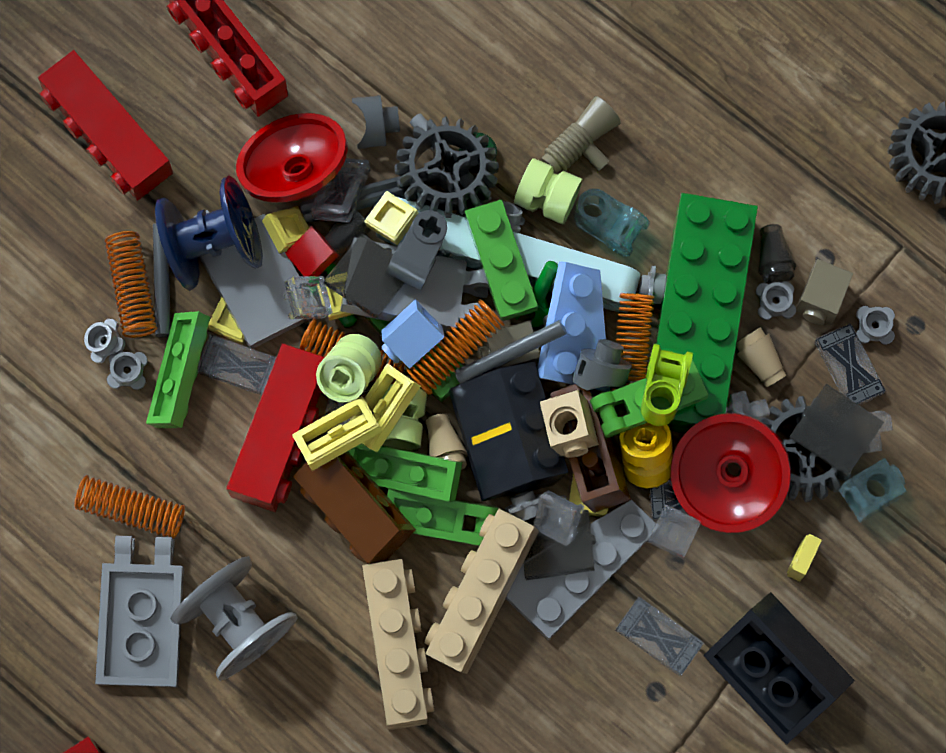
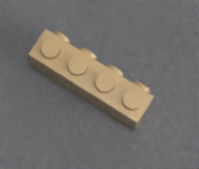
M498 509L495 516L491 514L487 516L479 533L483 540L477 552L471 550L462 565L461 572L465 573V576L459 588L453 586L450 589L443 603V608L447 609L441 623L435 622L426 636L424 644L429 646L425 653L426 655L459 672L468 674L539 533L535 526L501 509Z
M402 559L362 565L388 731L428 724L427 713L434 712L431 688L423 689L420 673L428 672L425 649H416L414 633L422 631L418 608L410 609L408 594L415 593L412 569L404 570Z

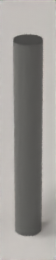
M155 223L153 224L155 323L158 328L155 331V336L166 338L169 337L171 329L169 263Z
M558 320L455 370V376L460 384L470 381L566 335V329L562 321Z

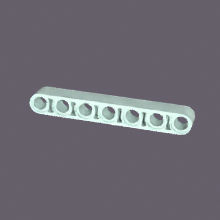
M399 198L405 203L415 208L416 202L410 200L407 201L406 199ZM424 205L423 209L418 210V212L430 210V206ZM438 209L437 212L445 218V211ZM452 213L451 218H445L447 232L437 255L467 261L466 267L476 270L482 269L466 218ZM426 228L422 235L429 238L433 231ZM513 232L532 287L535 286L547 261H554L557 264L559 262H569L600 270L603 308L615 312L628 313V311H621L618 308H631L632 306L622 305L619 302L633 300L620 298L619 294H636L641 277L637 270L623 264ZM376 233L377 237L381 240L396 245L388 239L381 236L380 234ZM554 280V282H553V284H552V286H551L549 292H552V293H553V288H554L555 280Z

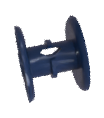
M230 175L223 178L220 184L219 193L222 209L207 214L204 209L197 212V217L185 221L177 207L168 199L161 198L156 201V225L164 253L175 277L189 291L197 287L199 282L198 257L207 254L216 257L221 255L222 249L235 245L245 263L255 269L262 266V245L256 221L242 189Z

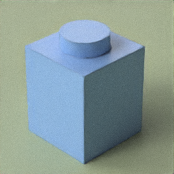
M416 299L381 330L382 341L384 342L382 349L395 363L398 364L402 361L409 369L444 338L442 325Z

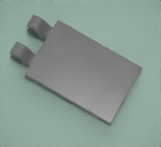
M265 213L254 218L262 245L263 260L261 267L255 269L245 263L235 245L222 249V253L219 256L213 257L207 254L200 257L250 350L319 316V310L291 260L286 256L285 252H278L262 222L266 216Z
M354 237L340 311L391 322L416 299L442 325L444 333L449 331L455 335L451 330V326L457 329L455 322L465 327L461 323L460 318L469 323L465 318V314L473 318L469 309H472L475 313L477 311L474 309V305L482 309L478 303L462 305L461 300L463 292L476 297L487 298L489 287L483 269L468 272L466 271L467 261L437 255L423 288L419 290L386 274L388 265L398 246Z
M132 536L115 537L114 564L102 563L96 685L178 687L181 624H174L170 618L174 610L182 602L184 567L172 565L175 544L172 537L155 538L154 565L132 564L135 538H132Z

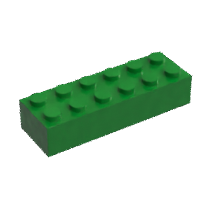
M681 193L676 211L666 271L665 291L660 307L654 344L660 345L662 350L683 355L687 351L692 352V359L706 388L708 397L706 400L678 410L674 419L667 424L670 431L686 433L703 419L726 412L758 206Z

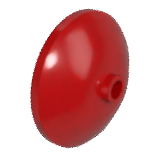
M300 113L277 119L258 130L245 143L237 158V177L241 186L249 195L262 201L284 203L306 198L328 185L341 170L348 153L347 138L343 129L336 121L321 114Z
M724 413L703 419L684 434L673 454L671 482L680 505L696 522L715 531L738 533L759 527L772 518L780 509L789 491L791 466L785 446L777 434L766 424L747 415ZM732 462L739 464L741 474L738 476L731 475L728 472V464Z

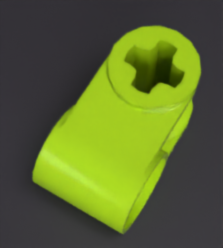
M658 344L653 345L645 378L647 382L641 403V413L648 423L654 426H664L674 419L681 401L683 388H685L693 357L692 352L687 351L683 355L662 350ZM657 396L664 397L670 402L671 407L659 410L652 405L650 400Z

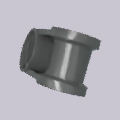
M425 210L417 214L404 240L398 245L388 265L386 274L419 290L423 288L447 232V222L440 213L433 210ZM426 228L433 231L429 238L422 235Z

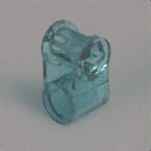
M600 189L584 191L579 197L574 212V220L581 230L602 241L611 250L623 256L631 255L634 241L641 230H646L650 225V221L641 212L621 203ZM588 204L596 205L601 209L602 215L598 217L588 216L583 207ZM629 227L626 233L622 235L625 228Z

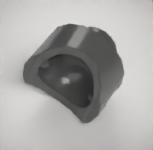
M381 95L352 98V103L359 107L366 120L365 134L361 142L357 144V149L386 146L385 133L400 132L398 107L382 108Z
M600 339L596 349L581 350L572 381L587 391L605 386H612L614 389L626 386L632 365L621 358L624 347L616 342Z

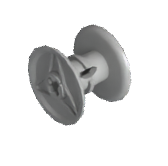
M249 556L242 557L213 574L181 602L170 618L174 624L178 625L187 623L204 613L215 626L212 631L215 636L218 637L221 634L231 646L233 651L223 660L216 671L219 681L228 679L258 659L277 643L298 619L295 613L290 612L282 614L264 624L254 611L255 603L252 600L246 601L238 592L236 587L247 576L252 567Z

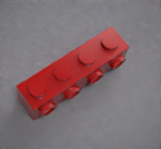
M169 0L170 4L166 8L171 17L178 25L184 22L191 33L188 36L195 48L200 53L206 50L213 59L210 64L214 72L223 82L228 79L235 87V90L232 91L233 95L244 110L250 107L256 116L259 117L288 97L286 79L224 0Z
M75 50L71 51L37 77L43 89L39 93L42 100L51 111L54 112L56 109H59L66 117L62 122L75 139L82 136L90 145L86 150L99 167L106 164L114 173L110 178L122 194L125 195L127 192H130L138 201L173 174L169 159Z
M282 343L226 488L231 498L275 513L279 502L284 504L287 501L292 487V481L288 480L293 466L299 467L304 457L292 434L318 419L319 408H316L320 394L324 393L317 384L316 371L318 365L325 357Z

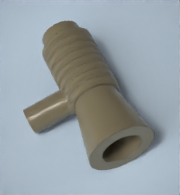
M594 96L577 122L567 127L563 134H560L544 150L545 155L541 158V161L553 166L554 173L558 174L560 171H567V168H570L583 154L600 171L609 162V159L593 142L620 125L621 120L608 103L600 97Z

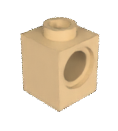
M578 390L540 401L550 447L560 456L565 455L568 458L578 457L586 454L588 448L599 445L588 400ZM577 419L576 429L571 434L563 435L565 424L570 420Z

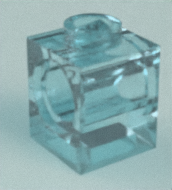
M883 458L845 481L839 491L861 523L899 500L906 492L904 488L906 483L900 470L894 464L890 466L887 460ZM875 480L880 482L885 490L884 496H873L867 489V481Z

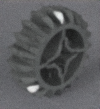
M945 101L939 104L937 111H935L930 102L924 105L922 112L917 108L912 109L908 115L909 118H901L897 124L899 129L893 130L890 139L894 143L888 147V154L894 156L889 162L890 168L901 169L895 176L896 182L904 180L909 182L905 188L906 193L912 192L914 188L920 190L918 195L920 201L924 200L928 194H932L934 204L940 203L943 195L946 197V177L932 175L935 172L946 174V151L931 162L934 154L946 146V133L939 134L931 130L939 129L946 131ZM911 142L917 146L915 150L922 156L923 164L921 166L918 165L913 156Z
M445 116L442 118L441 126L437 127L435 122L430 119L427 121V131L416 126L413 129L414 138L406 136L403 139L405 149H399L396 154V159L400 163L395 165V174L401 176L397 180V186L399 189H407L404 194V199L407 201L417 199L415 206L417 210L420 211L426 205L430 206V210L436 212L438 209L445 211V218H451L453 210H457L460 216L465 217L467 205L472 209L481 205L479 199L489 200L491 196L489 188H494L497 184V178L493 174L498 172L499 164L492 161L496 157L495 148H486L489 143L487 135L476 138L478 132L476 125L471 126L466 131L463 129L464 121L462 118L456 122V126H449V119ZM448 145L457 146L464 151H454ZM432 147L434 159L424 163V168L416 170L415 164L418 158ZM441 158L443 164L449 165V168L453 167L452 178L450 172L446 173L444 169L440 170ZM477 167L478 175L467 188L461 190L460 177L468 174L469 169ZM428 186H441L446 193L435 191Z
M799 396L796 400L795 408L788 399H785L781 403V410L774 406L769 408L768 415L770 419L761 417L759 420L775 433L782 426L796 422L794 438L783 440L782 442L790 462L793 463L797 471V476L791 473L790 490L788 493V500L791 501L795 500L798 491L802 492L804 502L812 500L813 490L821 500L828 496L827 488L836 493L841 488L839 480L848 481L851 477V473L847 468L854 467L857 463V459L849 455V453L855 452L858 449V444L853 441H846L855 433L854 428L842 429L841 426L847 419L846 415L842 414L836 419L833 418L831 414L835 406L829 404L825 411L819 409L821 404L819 398H814L810 407H807L805 398ZM811 423L820 427L829 438L817 436L813 432ZM801 441L808 444L806 448L809 446L812 448L807 458L801 455L802 450L800 452L796 450ZM829 454H834L832 468L823 475L813 477L812 470L815 468V460L825 458Z

